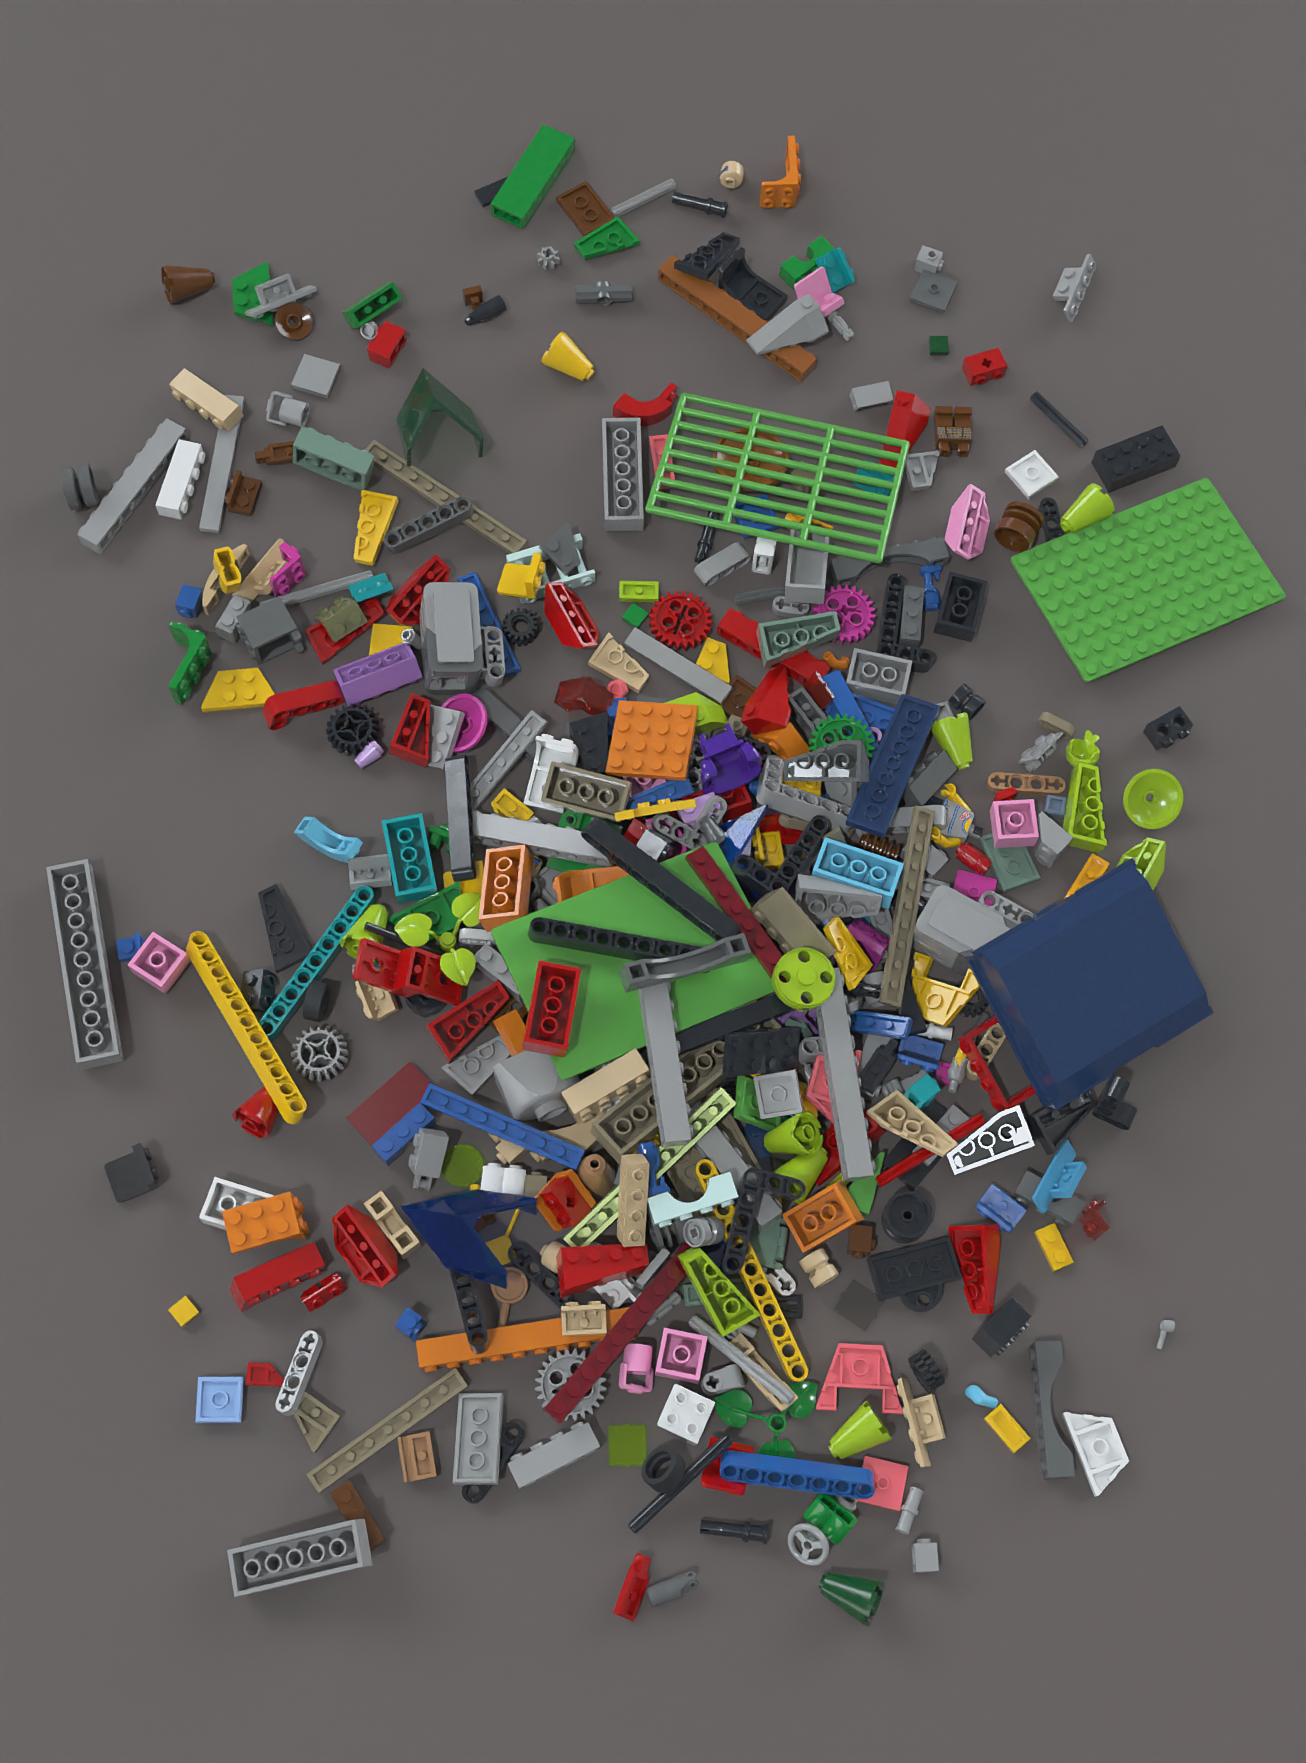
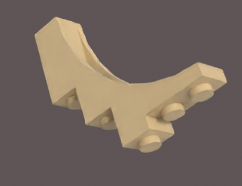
M599 1111L593 1115L594 1118L584 1124L581 1122L565 1128L542 1132L585 1150L583 1156L585 1157L600 1143L591 1134L592 1123L605 1113ZM488 1134L495 1143L500 1141L495 1147L498 1152L496 1156L504 1165L507 1162L510 1165H514L528 1152L524 1148ZM533 1152L529 1153L536 1162L541 1160L546 1164L549 1159Z

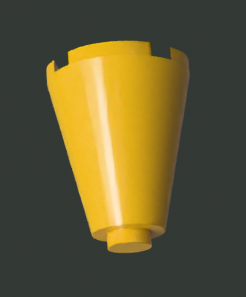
M560 332L550 344L549 350H546L541 362L578 380H589L595 372L592 370L594 365L566 333Z

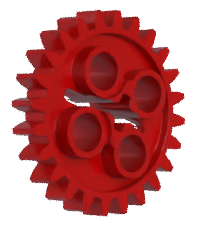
M675 590L673 596L667 592V598L661 595L660 602L655 601V607H651L652 614H649V620H651L649 621V627L652 628L651 634H656L655 640L662 639L661 643L663 645L668 643V648L670 649L674 645L676 651L679 650L680 646L686 651L688 645L692 649H694V643L701 645V639H707V634H710V627H712V614L709 613L710 607H705L706 601L699 602V595L693 598V592L686 595L685 590L682 591L681 595ZM687 606L688 608L684 613V619L680 622L677 634H673L677 628V622L681 619L683 609ZM676 607L679 610L674 611L671 608ZM696 614L697 617H691L689 615ZM667 623H668V624H671L672 626H671V627H666V626H664V624H667ZM683 630H688V631H690V633H689V634H685V633H683L682 631H683Z

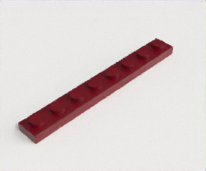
M702 846L686 855V861L723 913L740 926L741 932L739 934H745L751 952L768 976L772 978L775 965L782 957L779 950L705 847ZM780 975L779 980L787 983L786 978Z

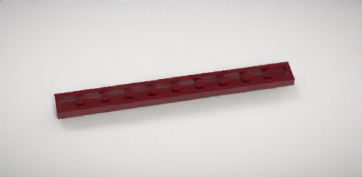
M686 1242L544 1407L543 1411L559 1425L686 1276V1272L677 1257L692 1248Z

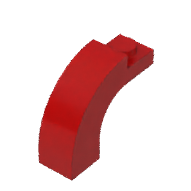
M671 382L659 397L647 402L638 401L623 393L613 405V416L616 418H640L641 426L657 424L672 413V404L678 397L677 386Z

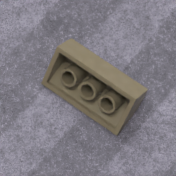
M783 887L766 893L750 909L756 920L767 929V934L778 942L784 954L797 948H811L829 958L836 952L834 947ZM798 955L799 960L805 963L806 959Z

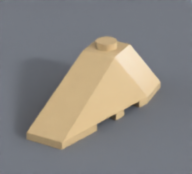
M898 1090L867 1110V1114L881 1127L941 1157H944L958 1146L954 1139Z

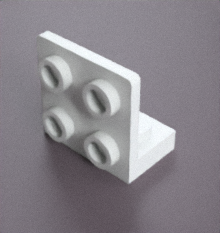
M675 1384L657 1425L687 1439V1443L695 1446L699 1442L715 1402Z

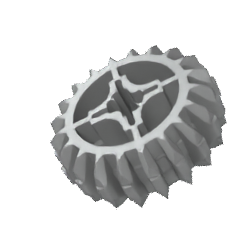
M318 1025L317 1030L314 1031V1028L310 1026V1033L307 1034L303 1030L302 1034L304 1037L297 1036L296 1040L298 1043L292 1044L293 1049H295V1051L291 1052V1056L294 1057L292 1063L297 1065V1072L302 1071V1077L305 1078L309 1075L310 1081H313L316 1076L319 1082L322 1081V1076L330 1080L329 1074L333 1073L336 1077L338 1075L336 1069H344L340 1063H347L348 1061L344 1057L349 1055L348 1050L345 1049L348 1046L347 1042H342L344 1037L343 1035H338L336 1029L330 1032V1027L326 1026L323 1031L322 1026ZM323 1039L318 1044L312 1043L314 1040ZM332 1043L337 1047L335 1058H332L328 1053ZM305 1048L311 1053L308 1064L303 1061ZM315 1051L320 1053L323 1051L324 1055H316ZM321 1063L328 1064L327 1066L322 1068H314Z

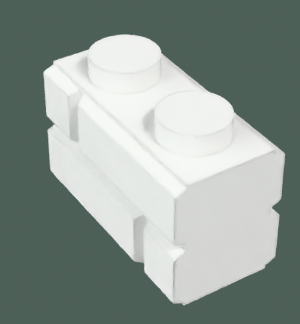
M757 537L752 563L753 572L766 575L771 574L777 541Z

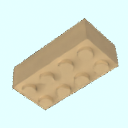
M635 1048L564 1090L561 1094L577 1124L581 1122L584 1124L594 1118L593 1115L599 1111L605 1112L612 1107V1103L618 1100L621 1101L651 1077L650 1071Z

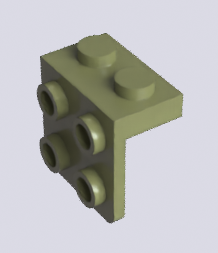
M343 596L334 600L333 605L330 607L319 609L316 612L317 615L314 616L315 621L323 624L333 642L338 641L368 622L357 602Z

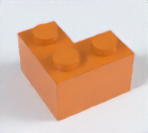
M788 722L787 728L751 735L754 740L767 744L771 751L775 752L783 762L801 754L809 753L808 745L791 722Z

